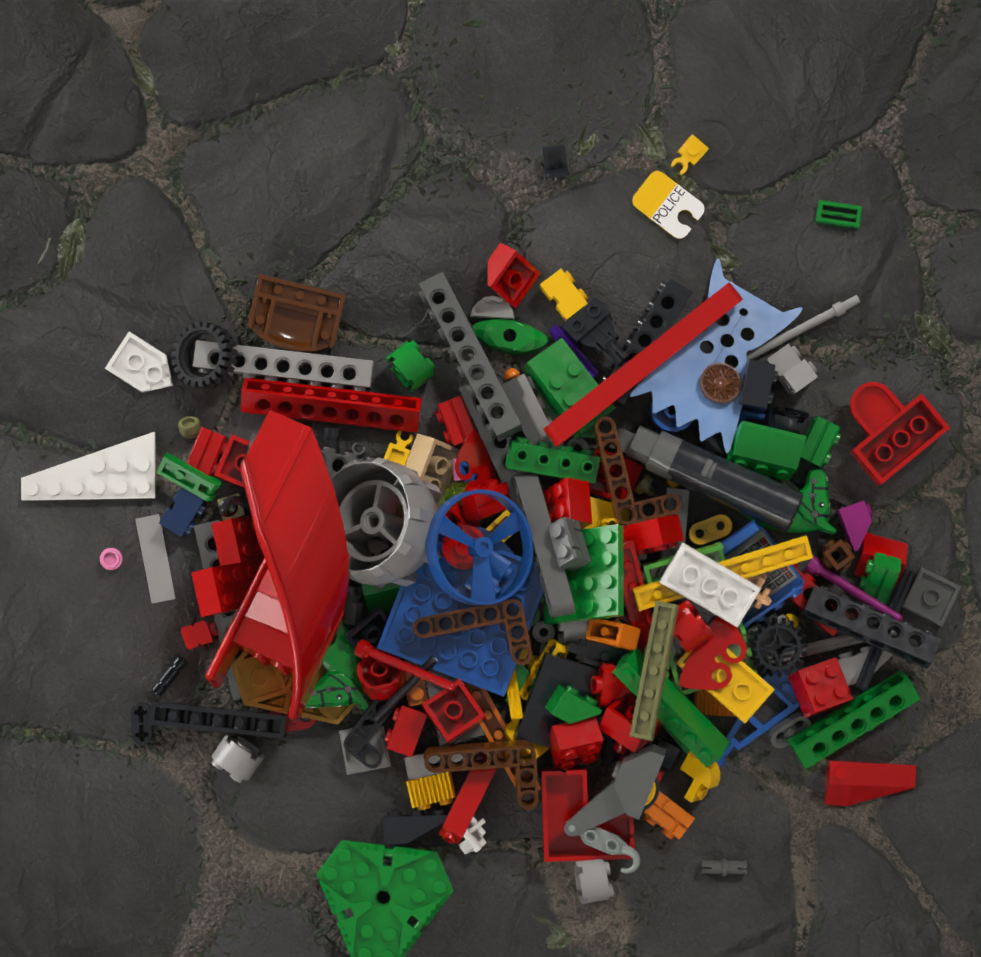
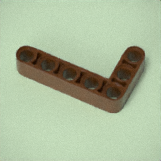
M610 417L598 419L593 426L614 517L619 521V524L631 525L677 513L680 510L681 501L673 494L634 503L616 424ZM605 421L610 425L608 433L604 434L599 430L600 422ZM607 443L615 446L616 451L614 455L610 456L605 453L604 447ZM612 465H617L620 468L621 474L619 477L615 478L610 475L609 470ZM617 487H622L626 491V496L622 500L615 496ZM667 498L672 499L675 503L672 511H668L664 507V502ZM648 503L653 507L651 516L643 514L642 507L644 504ZM623 509H628L631 512V519L627 522L623 521L620 517Z
M515 599L418 618L413 624L414 633L422 639H428L505 623L513 661L520 666H525L533 659L524 607ZM512 604H516L520 608L519 614L516 616H509L507 613L508 607ZM488 609H495L497 611L495 620H486L485 613ZM467 613H472L475 617L474 623L471 625L463 623V617ZM449 617L452 620V626L448 630H443L440 626L441 620ZM422 622H428L430 625V630L427 634H420L418 631V627ZM520 626L524 629L522 638H513L512 630L514 627ZM526 649L529 656L526 661L520 662L517 660L516 653L518 650Z
M528 740L432 746L427 748L423 754L425 767L433 773L514 767L515 790L519 805L525 810H530L538 804L537 756L534 746ZM523 749L531 750L528 756L522 757L519 755ZM500 751L508 752L505 758H498L497 754ZM479 752L485 753L483 759H474L475 754ZM455 754H461L463 756L462 759L458 762H454L451 760L452 756ZM431 756L440 757L437 763H430L428 761ZM524 771L532 772L531 776L526 779L520 777ZM525 793L533 794L529 800L521 799Z

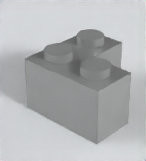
M788 343L764 362L776 365L775 371H778L777 379L791 397L818 376L815 374L817 369L811 361L807 363L805 359L801 361V354L795 346L791 347Z

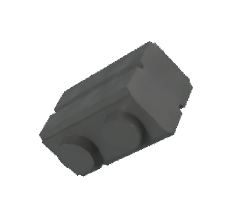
M562 517L548 525L560 568L576 571L591 562L578 520Z

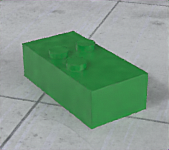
M563 338L528 361L523 368L527 376L531 377L534 385L558 416L598 386ZM613 403L575 432L573 436L578 439L593 428L598 419L611 415L616 407Z

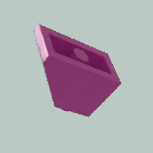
M864 500L836 510L847 543L851 546L853 552L859 550L872 522L871 517L873 513L869 504H865Z

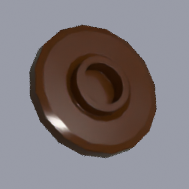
M726 363L711 364L703 371L700 377L701 391L707 399L714 403L724 404L731 402L741 390L740 375L734 367Z

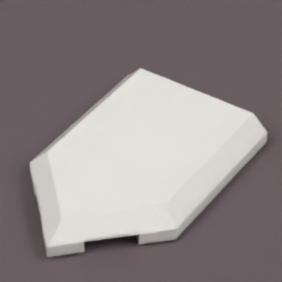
M128 332L105 367L106 370L142 393L173 386L167 355L131 332Z

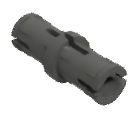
M721 858V860H701V874H721V876H727V874L747 875V860L727 861L726 858Z

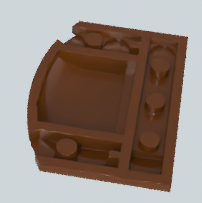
M259 274L247 327L250 330L252 329L263 340L284 349L312 352L327 347L331 348L335 345L346 295Z

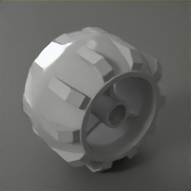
M379 457L375 460L362 462L353 460L346 463L330 479L336 493L345 530L347 550L349 552V579L383 588L387 583H395L405 587L415 583L417 578L416 570L421 568L425 562L428 563L426 538L431 520L438 510L436 504L440 501L442 493L436 485L422 480L418 476L417 471L407 468L400 463ZM399 500L403 506L404 518L396 515ZM379 537L391 541L394 545L385 553L373 557L368 549L367 540ZM437 551V556H438V560H439V558L441 557V555H440V553Z

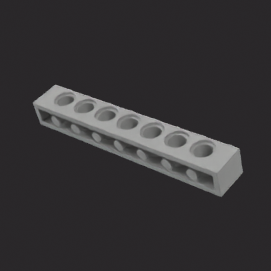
M196 340L193 367L198 369V373L210 374L215 369L216 365L212 363V358L220 353L218 343ZM242 345L233 347L238 355H233V358L236 359L242 356L245 358V364L238 368L232 363L231 366L235 369L233 373L228 372L230 377H233L234 374H243L242 378L255 379L256 376L264 377V380L278 381V379H286V382L300 384V381L309 382L308 385L322 386V384H329L331 388L344 389V386L353 387L352 390L366 392V389H371L374 362L372 360ZM260 359L267 360L268 364L264 370L256 368V363ZM283 361L288 362L290 365L289 370L285 373L278 371V365ZM304 364H309L312 367L308 375L300 374V368ZM325 367H332L334 369L333 375L329 378L322 376V370ZM353 369L356 372L353 380H346L344 378L346 370Z

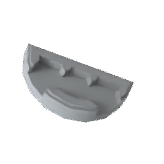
M489 296L482 298V300L476 303L472 308L470 318L514 320L513 309L503 298Z

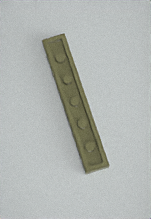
M655 601L630 737L649 741L654 739L679 605Z

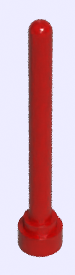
M361 639L355 648L354 655L359 658L369 659L371 657L449 691H453L456 688V684L452 681L375 650L374 646L366 640Z

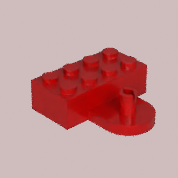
M868 382L859 386L850 398L851 414L868 436L849 452L877 486L883 484L950 429L949 425L923 394L916 396L903 406L887 386L878 382Z

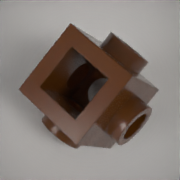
M831 539L822 546L824 551L820 553L823 557L821 559L822 563L828 570H840L841 572L852 564L850 560L855 557L852 554L853 549L841 539L837 541ZM834 551L839 554L837 560H834L831 556Z

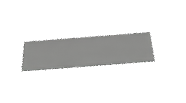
M157 514L137 518L135 520L151 603L176 599L162 526L159 524L160 516Z

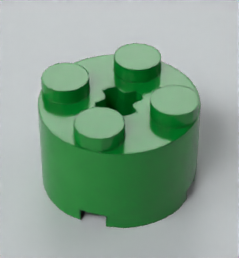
M414 340L410 343L404 342L385 358L387 364L390 361L393 364L391 370L406 388L411 386L410 391L412 393L434 376L433 369L435 368V365L428 357L424 359L419 353L421 349Z

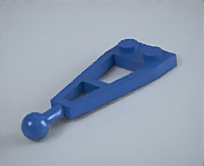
M784 670L782 671V678H778L775 671L773 677H769L767 672L762 679L775 689L774 693L788 706L764 724L752 716L748 721L757 729L739 742L734 736L743 722L736 718L725 736L730 742L722 758L716 761L719 769L724 766L725 757L734 748L739 751L798 708L799 703Z

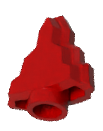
M602 663L598 676H592L591 691L593 694H596L598 707L610 706L613 701H617L625 695H633L612 673L615 669L614 664Z

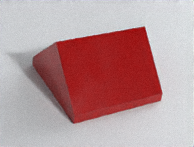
M866 533L860 546L853 575L858 577L866 576L865 567L868 559L872 560L877 552L886 554L888 557L893 556L901 560L900 574L894 585L896 587L906 566L908 544Z

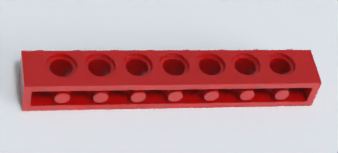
M245 378L241 390V412L267 415L272 410L294 419L418 433L422 398Z

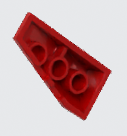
M826 760L824 804L849 806L915 788L916 765Z

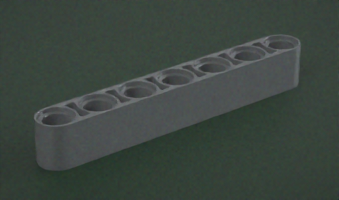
M536 473L514 476L513 483L519 507L525 515L532 532L534 544L533 557L551 618L575 613L574 601L565 570L559 567L548 530L551 520L538 475Z

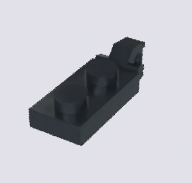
M580 639L579 643L567 641L565 649L568 652L576 653L575 659L598 667L602 663L614 664L616 667L621 657L629 652L626 649L588 639Z

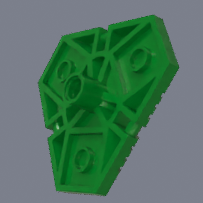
M341 840L316 874L333 915L336 914L337 925L351 957H405L422 934L421 930L423 927L429 925L454 891L438 851L394 846V849L385 848V845ZM384 857L392 858V865L383 864ZM380 891H386L389 893L390 899L388 902L382 903L378 900L377 894ZM351 908L354 915L347 918L344 910ZM411 916L417 919L414 926L408 922Z

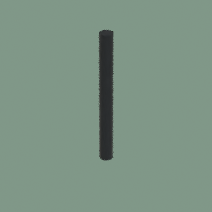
M431 655L420 668L429 671L438 662V659ZM412 675L373 715V719L376 722H380L421 678Z

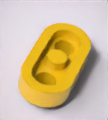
M717 515L695 523L689 529V539L696 545H703L719 539L731 532L732 522L725 515ZM718 522L724 524L723 530L717 529L716 524ZM697 530L703 531L702 538L696 537L695 533Z

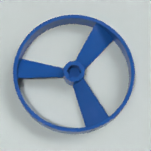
M491 490L462 492L445 501L431 520L426 538L428 565L437 584L453 599L469 605L496 604L515 594L525 582L533 561V536L525 515L508 497ZM472 494L493 498L511 513L488 537L478 538L470 537L449 520L445 514L457 501ZM520 531L523 554L519 572L510 587L501 595L495 597L488 556L493 551V544ZM438 533L467 545L468 553L473 557L471 599L454 589L444 576L437 556Z

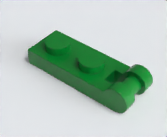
M168 452L163 457L156 472L208 502L214 500L216 496L215 491L220 488L222 483L219 478L208 476Z

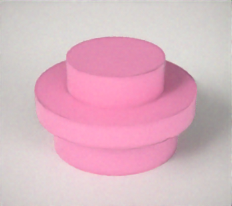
M107 548L100 555V563L107 570H115L122 564V554L115 548Z

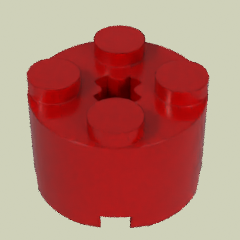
M685 599L677 604L679 605L674 636L680 641L685 651L689 653L709 639L714 633L708 624L704 622L698 609L693 606L689 599Z
M375 648V650H378L400 660L399 656ZM371 657L369 659H362L357 665V674L362 689L372 700H388L405 683L404 671Z

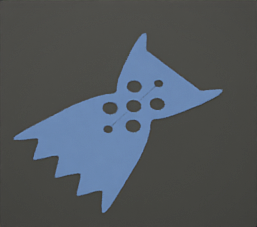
M719 259L716 260L712 270L708 298L730 282L723 276ZM732 282L730 283L743 300L725 313L729 317V324L720 326L715 321L706 331L701 332L648 374L630 394V397H634L651 391L654 414L674 405L677 427L698 419L700 441L721 432L726 453L730 451L742 409V405H739L742 391L740 390L737 397L731 402L724 404L712 402L701 391L700 377L703 371L711 364L725 363V358L733 355L738 359V366L735 367V370L740 375L742 389L744 375H746L747 352L761 346L796 319L803 309L799 307L781 312ZM740 309H747L748 314L746 316L740 315ZM742 329H752L754 338L750 341L744 340L741 337ZM722 335H731L734 339V344L731 347H724L720 342ZM703 341H710L713 344L714 349L711 353L705 354L701 351L700 344Z

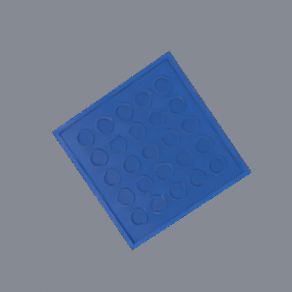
M439 534L437 551L441 555L438 560L441 570L454 589L471 599V590L464 585L472 574V569H457L446 561L442 552L444 535ZM493 547L495 552L513 563L511 567L514 569L508 580L503 579L499 587L502 589L498 594L499 596L515 580L521 566L522 557ZM533 561L523 585L515 594L506 599L518 600L523 605L528 631L531 628L544 593L536 564ZM425 562L421 568L416 570L417 578L415 583L406 587L400 586L377 648L422 665L433 655L438 659V662L431 669L456 679L460 678L461 681L505 697L517 665L511 657L505 623L428 639H422L414 633L413 624L418 618L480 606L465 604L450 597L437 584L428 563ZM516 604L510 605L507 609L509 616H516L520 611L519 606ZM488 609L485 613V618L488 621H493L497 617L495 609ZM472 613L464 615L463 623L465 625L474 623L475 617ZM449 617L443 618L440 623L443 630L450 629L452 620ZM422 622L418 627L420 634H427L430 630L428 622ZM520 626L514 627L512 630L513 638H522L524 629ZM522 649L516 653L517 660H519Z

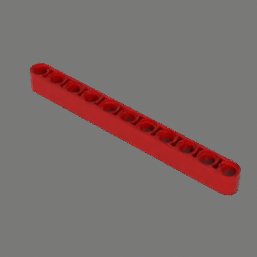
M730 282L547 425L543 429L556 447L559 446L741 302L743 298Z

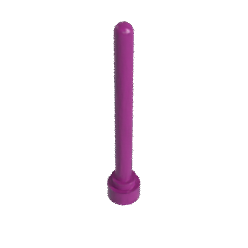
M816 556L811 559L805 571L809 574L823 576L878 612L888 613L895 620L902 621L903 618L899 613L825 568L824 564L821 563L822 560Z

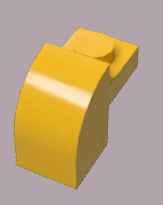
M689 751L680 769L694 779L684 797L692 803L702 800L710 788L718 786L720 769L717 762L705 767Z

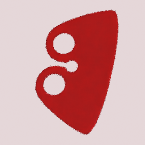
M472 430L464 441L455 462V471L461 480L470 479L473 473L478 475L477 480H472L467 484L465 492L472 486H484L486 480L497 479L486 447L475 430ZM462 461H467L470 466V470L466 475L461 474L459 470V465Z
M718 616L710 623L709 627L714 634L692 650L680 676L679 685L681 687L697 690H717L726 687L730 683L732 676L730 668L722 662L717 663L715 657L721 655L723 660L732 664L739 663L745 658L747 647L736 626ZM731 644L738 645L741 648L740 656L737 658L729 657L727 647ZM718 668L723 669L727 676L725 681L721 683L715 682L712 678L713 671Z

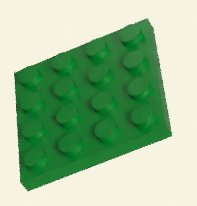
M615 524L581 530L591 562L576 571L564 569L574 601L575 613L551 618L544 596V624L553 625L624 616L623 525Z

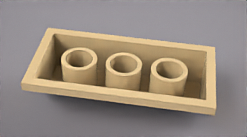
M417 434L405 466L417 471L418 476L422 480L438 487L442 493L440 501L436 504L437 508H439L447 501L450 493L451 482L454 481L453 458H457L460 450L435 438ZM399 500L396 515L404 518L403 506Z

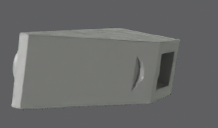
M871 645L860 648L861 653L852 655L851 651L839 654V659L837 660L848 685L856 683ZM883 650L875 671L893 654Z

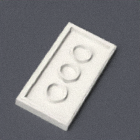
M682 543L659 581L661 584L736 627L739 626L761 590L759 586L685 543Z

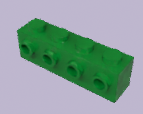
M516 437V440L510 439L505 466L508 469L559 478L569 477L595 484L600 457L595 454L594 450L582 448L580 452L574 451L573 447L560 444V448L551 447L552 443L546 441H538V444L529 443L530 439Z

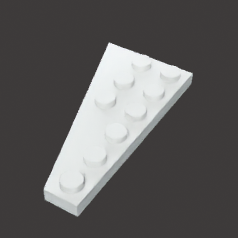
M156 432L21 478V500L156 499Z

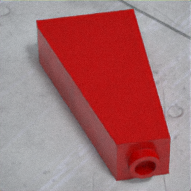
M479 752L476 760L483 759L485 753ZM497 768L469 770L439 832V835L443 836L442 838L452 844L460 843Z

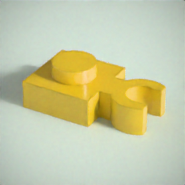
M692 134L677 152L681 155V158L674 159L670 167L673 168L676 164H681L683 169L679 174L683 175L687 171L688 163L695 166L709 148Z
M398 431L396 435L397 444L390 442L383 459L405 466L411 452L406 447L412 444L413 435L410 434L409 439L403 441L401 439L402 431Z

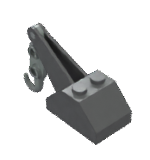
M652 744L638 750L636 753L633 752L624 756L622 762L618 760L612 774L615 780L565 823L564 831L568 836L580 835L586 845L610 855L621 854L630 856L633 859V864L630 868H621L620 871L622 873L628 874L636 871L640 865V855L635 849L628 846L620 836L602 829L598 825L624 813L638 820L640 819L664 760L666 749Z

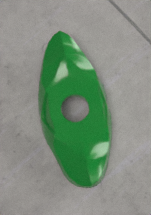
M491 319L477 322L472 327L481 344L501 353L512 355L536 353L545 348L548 343L547 336L530 325L514 320ZM506 330L515 331L516 339L514 341L508 342L504 339L503 334Z

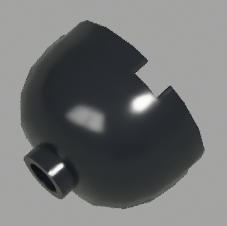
M779 407L770 408L768 427L805 436L809 434L814 418L813 416L808 418L809 413L785 407V411H778Z

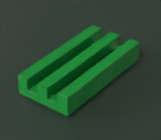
M818 200L815 223L854 229L860 228L863 206ZM822 207L857 211V215L822 210ZM821 215L853 219L856 222L822 218Z

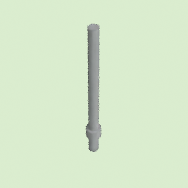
M855 295L842 303L839 301L833 304L831 309L747 352V361L757 358L834 316L839 317L845 314L846 310L860 303L858 296Z

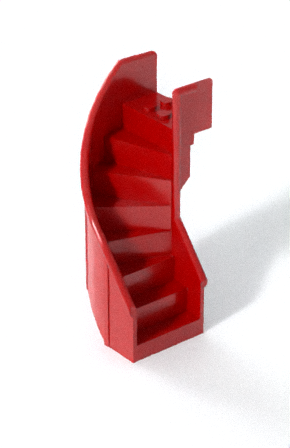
M270 410L246 458H244L240 466L256 536L264 559L205 677L213 687L219 688L239 649L253 655L260 664L268 666L269 663L277 668L278 672L288 676L289 673H292L293 689L288 717L296 725L320 678L318 671L344 615L349 582V552L347 550L345 530L336 493L312 428Z

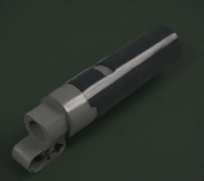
M639 426L636 434L621 428L617 429L623 456L643 467L646 466L645 470L784 532L788 531L802 503L803 493L667 432L662 431L661 434H658L642 426ZM610 443L608 450L615 453V446Z

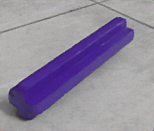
M555 325L550 330V334L556 341L561 338L564 339L594 379L599 374L598 370L561 326Z

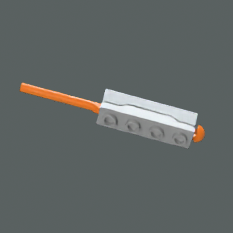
M515 368L506 370L504 380L509 379V381L501 386L522 425L523 430L521 431L524 437L530 439L529 443L538 444V441H546L552 443L551 447H556L543 430L552 422L550 416H545L542 410L545 408V405L540 396H535L532 390L535 388L531 377H526L525 374L520 375V372Z

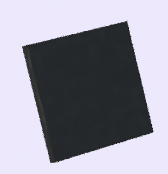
M544 652L523 709V718L518 722L514 737L551 748L550 732L552 726L567 722L552 715L545 708L558 684L565 688L567 685H570L579 691L578 695L582 697L588 695L597 700L596 694H593L591 691L592 676H598L599 668ZM609 706L599 707L602 712L595 716L598 725H600L606 708ZM601 731V734H602V737H603V740H604L605 737H606V734Z

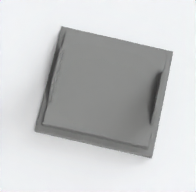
M375 724L362 726L363 731L367 733L372 732L375 728ZM382 726L370 742L380 751L383 757L381 765L375 769L366 767L345 749L344 740L353 728L339 731L347 775L391 767L388 749L386 748L387 743L384 742V726ZM357 738L351 739L348 743L351 750H357L361 745L360 740ZM370 752L367 754L366 762L368 764H375L378 761L377 753Z

